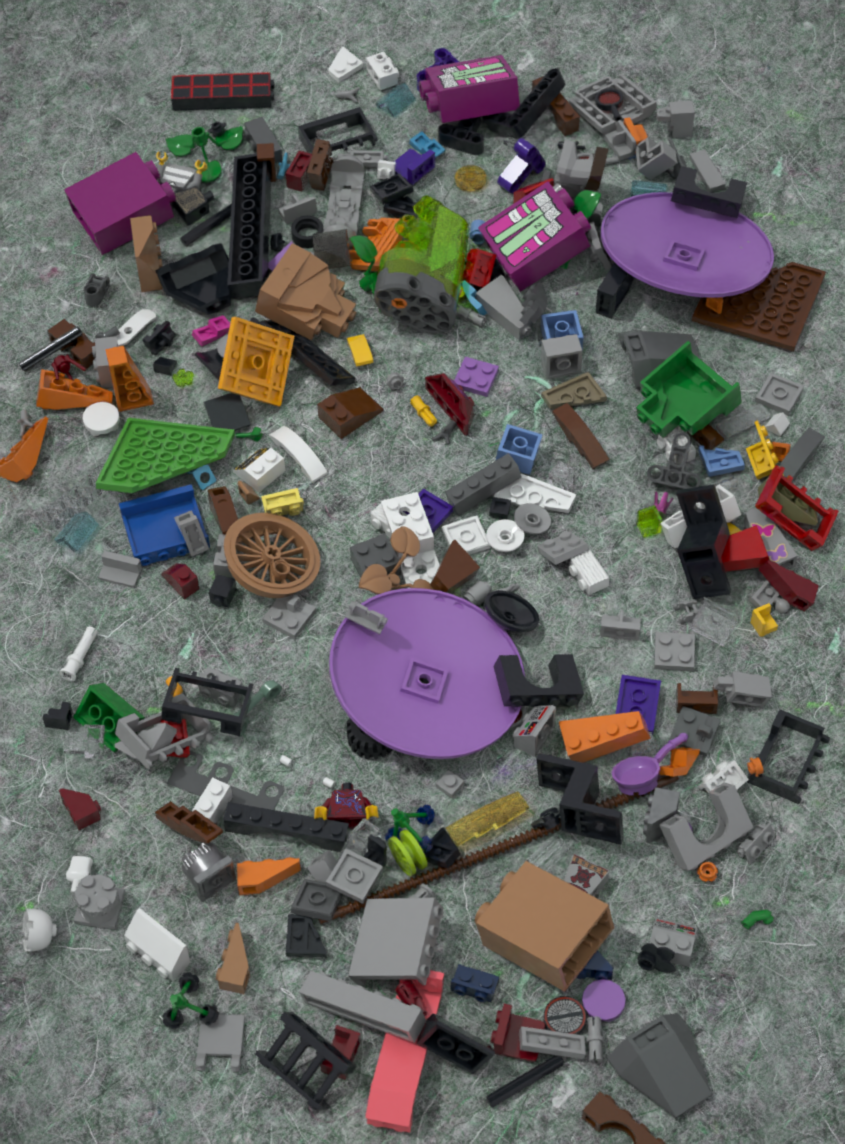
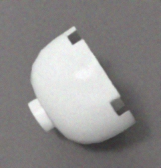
M26 909L24 912L22 933H24L25 939H27L23 940L24 951H40L50 944L52 936H56V924H52L51 917L47 912L40 909Z

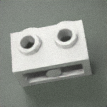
M385 52L366 57L367 71L379 90L398 85L399 71L396 67L394 68L391 58L387 57Z

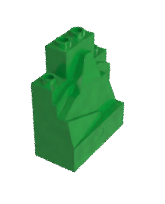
M687 341L640 382V392L646 399L636 409L639 421L643 424L646 423L655 435L659 434L664 438L678 425L684 432L688 431L691 435H694L719 414L727 416L742 403L740 384L736 382L731 386L692 353L691 343Z

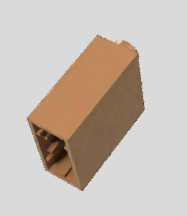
M525 861L517 872L511 871L504 877L498 896L492 903L485 902L482 904L475 916V923L483 946L564 992L614 929L608 904L528 861Z

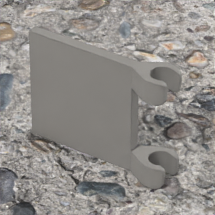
M219 1015L217 1021L209 1026L205 1025L203 1021L200 1022L195 1062L197 1071H205L206 1056H231L230 1065L232 1072L240 1071L244 1015Z

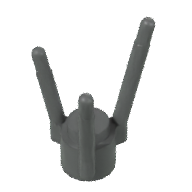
M669 138L671 147L676 151L678 163L673 167V172L670 169H667L666 172L673 179H676L681 166H687L683 156H679L672 139Z

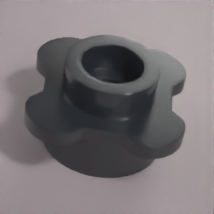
M219 121L214 122L211 128L208 129V133H212L215 137L221 136L225 133L224 127L227 124L225 122L220 123Z

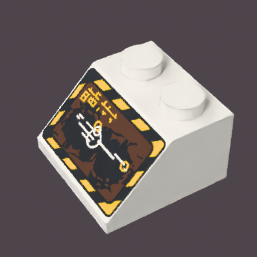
M259 448L237 466L233 473L259 493L285 472L284 458L272 448Z

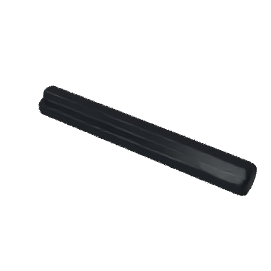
M232 204L181 236L182 244L187 246L231 216Z
M76 326L20 361L19 366L23 371L28 370L82 336L81 329Z
M554 1055L490 1093L486 1097L488 1104L491 1107H495L564 1065L562 1057Z

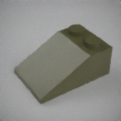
M768 478L758 487L759 497ZM779 482L771 498L783 506L781 513L792 521L817 525L816 511Z

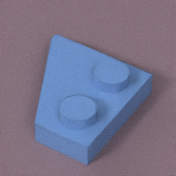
M702 445L698 446V452L709 477L745 469V464L739 451L716 448L714 451L704 449Z

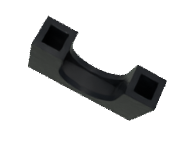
M681 166L673 189L671 202L738 218L748 182L731 178L726 191L720 193L707 192L699 188L695 183L698 170Z
M554 654L548 665L553 681V686L550 688L537 687L525 678L518 655H499L493 666L504 707L578 705L584 695L573 654Z

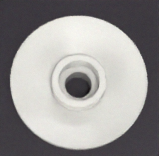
M499 520L489 526L486 538L489 545L495 550L510 552L522 545L524 531L512 520Z

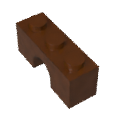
M63 319L47 330L50 342L75 328L74 324L68 323ZM84 333L60 349L62 352L67 347H74L70 350L72 359L86 369L93 365V360L96 358L93 357L92 346H95V342L92 343Z

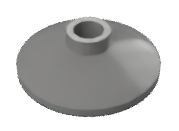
M522 504L514 513V520L517 526L530 534H542L551 525L549 513L537 504Z

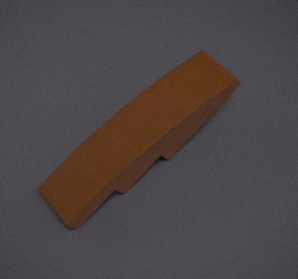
M568 403L552 410V414L570 443H574L581 456H585L592 470L609 461V457L591 430Z
M171 801L155 812L156 818L180 834L199 842L208 844L223 833L220 827L196 809L191 812L185 806L179 808Z

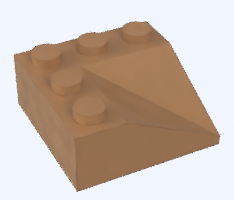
M151 215L130 218L141 292L162 290L161 282L155 271L163 267L162 259H158L161 256L160 246H156L159 245L158 234H154L157 233L156 222H152Z

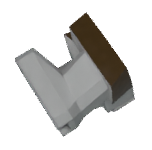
M565 139L554 185L558 183L573 198H576L578 193L584 190L598 192L609 149L597 147L595 153H592L588 159H578L576 142Z

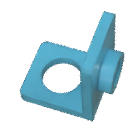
M208 464L186 472L193 475L201 490L216 482V478ZM204 472L209 474V480L206 483H202L200 480V476Z

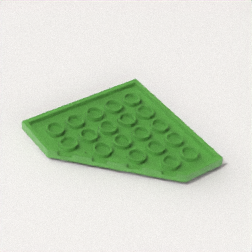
M128 418L96 481V489L134 493L225 458L234 439L235 430Z

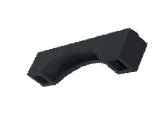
M228 802L223 818L226 832L242 835L252 833L283 834L306 840L325 850L342 853L347 848L350 836L349 823L323 820L321 818L314 819V817L232 802Z

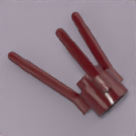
M59 355L51 364L54 368L56 380H59V371L60 373H65L68 379L74 381L69 373L71 364L83 371L86 368L71 359L69 355Z

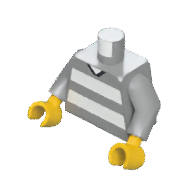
M157 152L156 157L159 160L157 169L161 176L157 180L159 184L167 181L174 193L192 187L199 188L203 177L202 172L207 169L205 162L200 167L201 161L197 160L195 162L197 169L171 163L164 165L168 155L164 152V157L160 158V152Z

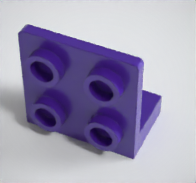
M409 149L394 161L396 162L395 174L400 173L410 184H415L435 167V152L430 149L425 154L420 155L413 149Z

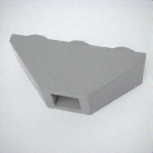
M159 723L154 728L140 731L137 736L150 749V754L169 746L177 731L167 723ZM122 741L115 743V748L138 760Z

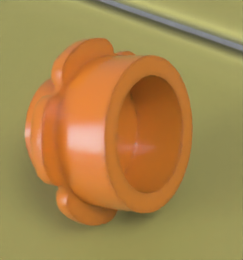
M751 757L750 762L747 763L749 773L751 775L755 774L758 777V774L764 773L762 763L759 757L754 759Z
M704 862L698 867L697 874L702 881L712 882L717 878L718 870L713 863Z

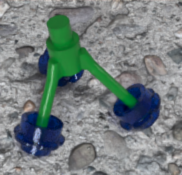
M424 805L418 808L416 813H406L399 811L397 808L391 811L394 827L388 829V832L385 834V840L388 841L393 836L400 840L399 833L403 831L401 828H406L415 837L424 854L433 847V838L430 839L427 835L421 838L409 825V818H417L418 822L430 825L435 817L434 809H431L430 805Z

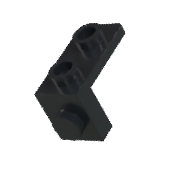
M371 834L368 837V852L363 857L384 867L387 859V846L384 840Z

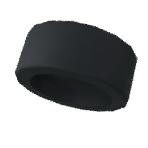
M307 215L297 218L292 223V240L297 246L313 248L323 241V223L320 219ZM303 228H313L317 230V232L311 236H302L298 234V232Z

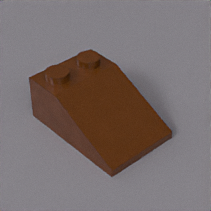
M361 387L332 394L317 404L318 418L340 439H343L384 411Z

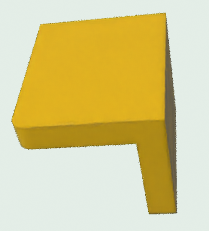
M770 603L758 607L752 612L750 623L760 637L778 629L777 623L770 615L772 607Z

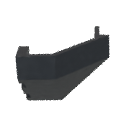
M222 243L214 244L200 252L190 254L179 261L168 263L155 270L166 295L209 315L231 305V293L227 285L229 258Z

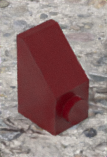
M176 563L161 573L163 578L184 600L199 590L198 578L186 564Z
M64 788L59 789L61 800L78 831L101 820L99 812L102 811L97 800H92L89 794Z

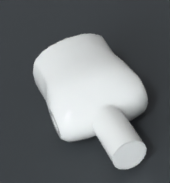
M85 856L72 857L70 867L66 873V879L73 882L71 894L75 895L76 887L81 883L82 878L91 875L93 859Z

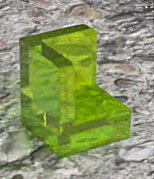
M655 505L637 511L636 524L643 538L661 533L660 523L662 518Z

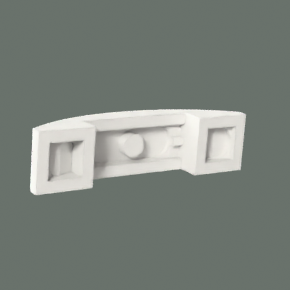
M283 426L269 435L279 448L283 447L301 466L302 472L312 483L328 474L312 449L288 427Z

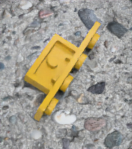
M757 420L754 423L761 442L746 448L755 476L759 480L770 475L779 461L775 452H771L774 447L770 439L766 438L769 434L765 425L761 426Z

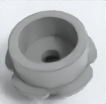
M392 373L387 377V385L391 390L402 387L404 381L402 375Z

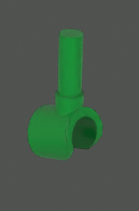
M254 427L252 433H236V438H251L257 442L261 439L263 433H260L261 428Z

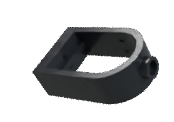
M615 262L597 289L596 313L610 319L613 318L634 280L632 275L624 271Z

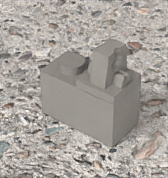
M692 100L669 102V107L657 109V121H668V131H671L672 138L692 137L695 116Z

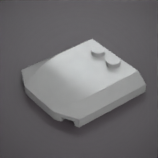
M623 74L615 79H612L611 76L603 77L578 89L575 92L574 98L569 99V104L602 134L610 133L617 128V121H615L612 112L601 110L596 106L595 96L603 89H617L623 94V104L618 108L622 123L624 118L630 117L633 124L651 116L657 108V102ZM613 95L604 96L599 99L603 104H613L620 100Z

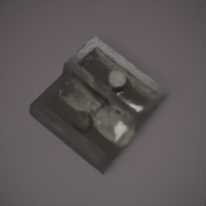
M347 229L312 234L314 255L328 264V269L352 265Z

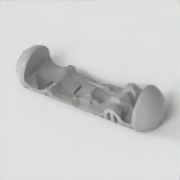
M352 155L338 157L331 167L332 179L331 184H329V209L324 219L322 239L329 250L337 253L350 250L353 247V243L349 238L357 235L365 169L363 163ZM343 186H350L351 189H343Z

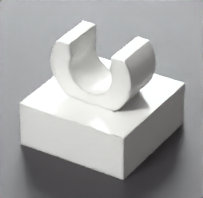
M379 160L377 178L389 179L391 176H394L396 162Z

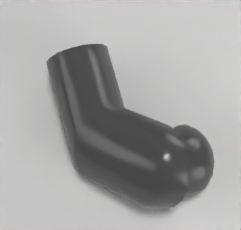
M114 326L105 333H97L95 338L114 337L119 335L120 332Z

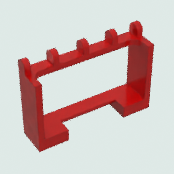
M776 465L755 507L809 550L813 551L822 547L839 511L831 507L826 510L820 505V498L817 497L813 500L806 494V487L803 486L799 489L792 483L793 477L791 475L787 476V478L782 475L785 468ZM779 482L823 516L817 532L812 529L804 531L781 513L783 506L771 498Z

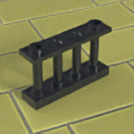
M293 1011L283 1012L279 1019L285 1023V1028L268 1052L260 1050L256 1051L255 1055L260 1059L261 1065L271 1068L301 1094L312 1109H327L329 1105L323 1098L340 1074L353 1073L357 1066ZM296 1033L300 1036V1043L283 1066L274 1057L290 1034ZM312 1046L316 1050V1057L302 1077L298 1079L290 1071L306 1048ZM324 1060H328L333 1064V1069L318 1091L314 1093L306 1085Z

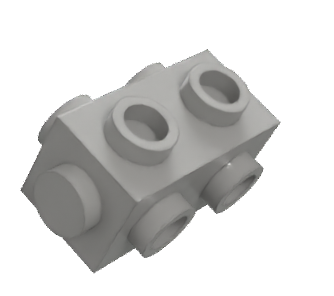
M207 667L205 672L199 675V677L211 679L212 675L217 676V681L231 683L233 679L236 680V685L243 686L238 678L229 677L217 669L213 670ZM198 685L199 693L206 698L216 699L223 705L235 707L242 695Z

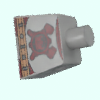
M573 854L564 881L595 897L607 883L609 870Z

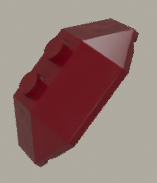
M445 373L425 377V389L449 418L456 422L457 427L464 436H467L473 418L474 402L472 398L464 393L461 385H457Z

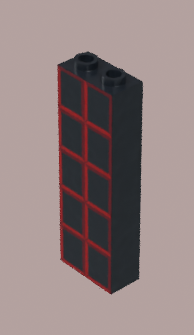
M270 72L172 76L171 89L173 111L271 108V101H274V91H272V89H275L274 79H271Z

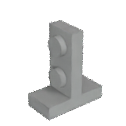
M192 510L174 517L191 556L209 550L199 521Z

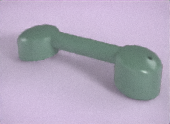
M274 680L265 682L251 698L247 714L263 698L272 700L278 696L282 686ZM241 710L239 712L234 713L233 715L239 716ZM245 718L241 735L238 737L245 733L249 723L248 718Z

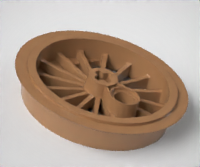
M272 513L249 514L235 521L225 535L224 553L232 576L241 586L256 595L267 598L291 596L308 587L315 580L319 572L320 554L315 541L303 527L286 517ZM277 534L274 544L270 545L269 535ZM282 535L288 540L278 548L276 544L279 536ZM262 536H264L265 545L260 538ZM291 543H293L297 547L295 549L282 552ZM236 550L245 554H236ZM300 553L303 556V558L290 557ZM240 561H250L245 564L240 563ZM292 564L305 565V570ZM258 566L251 573L246 570ZM265 568L261 579L255 577L261 569ZM267 569L269 571L270 582L263 581ZM291 572H293V573H295V574H298V575H300L301 577L298 579V578H297L295 575H293Z

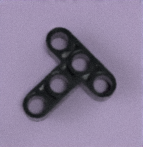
M481 116L460 120L457 126L450 124L440 125L438 127V143L444 147L468 154H482L484 152V136L477 133L481 125Z

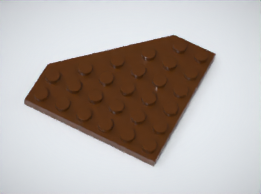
M795 262L787 263L785 267L779 269L777 267L772 268L768 277L757 287L744 293L723 297L721 314L706 306L707 297H701L692 316V321L794 352L825 278L826 271Z

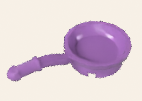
M681 733L676 738L669 740L654 758L635 756L616 764L612 770V778L618 784L619 790L627 795H634L633 792H639V795H643L652 791L658 784L659 763L670 750L686 742L688 735Z

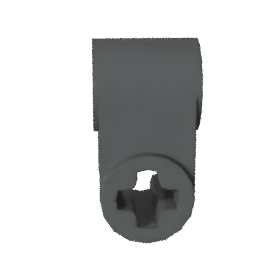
M93 273L90 274L88 282L84 287L85 301L88 306L95 307L101 303L109 289V277L103 278Z

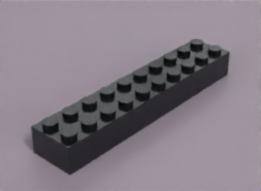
M257 153L234 157L227 284L233 299L258 296L261 287L268 279L272 166L270 160L258 161Z

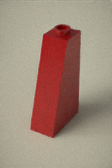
M757 525L729 536L721 556L725 572L760 568L767 560H770Z

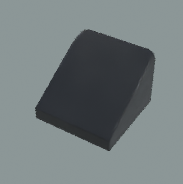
M159 357L153 363L154 372L171 376L177 360Z

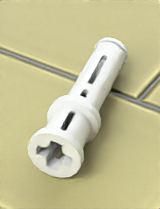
M90 626L86 628L75 651L67 657L65 667L59 672L60 676L65 680L71 682L76 680L79 668H82L84 665L83 659L98 634L95 628Z

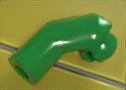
M767 909L755 910L743 919L741 924L745 929H750L757 921H763L764 924L769 925L774 921V917L771 915L772 912Z

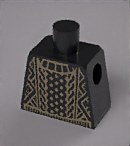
M198 187L188 188L174 193L176 200L172 202V206L186 225L190 226L209 213L208 203L214 200V195L211 191L202 194Z

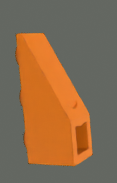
M287 857L284 860L265 859L259 862L244 861L237 863L239 895L260 894L301 871L300 859Z

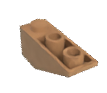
M235 923L234 930L231 929L228 935V942L230 943L228 949L223 951L222 961L224 962L222 968L217 970L216 981H218L219 988L222 990L245 994L250 971L239 923Z

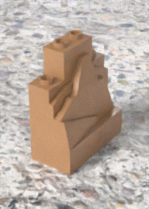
M293 243L261 287L255 309L256 313L310 340L313 339L315 334L319 335L321 330L339 338L342 332H346L349 326L348 322L353 321L357 313L355 311L356 303L343 297L345 294V290H343L345 282L337 279L336 275L329 272L328 264L311 252Z

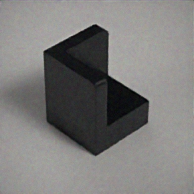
M62 702L61 709L50 708L48 714H43L42 718L45 727L69 730L73 715L71 704Z

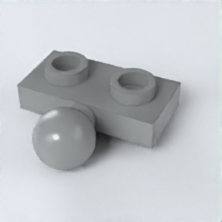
M767 579L749 599L756 608L768 603L770 605L774 603L775 610L778 613L783 614L790 609V604L785 599L778 597L780 594Z

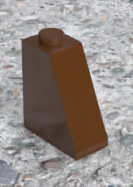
M453 540L430 585L433 590L450 594L472 579L480 569V566L456 540Z

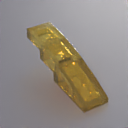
M519 791L464 816L446 827V830L458 847L473 836L478 838L492 828L494 830L500 828L528 810L529 806Z

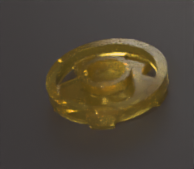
M475 165L463 166L455 173V183L462 191H479L486 183V173L482 168Z

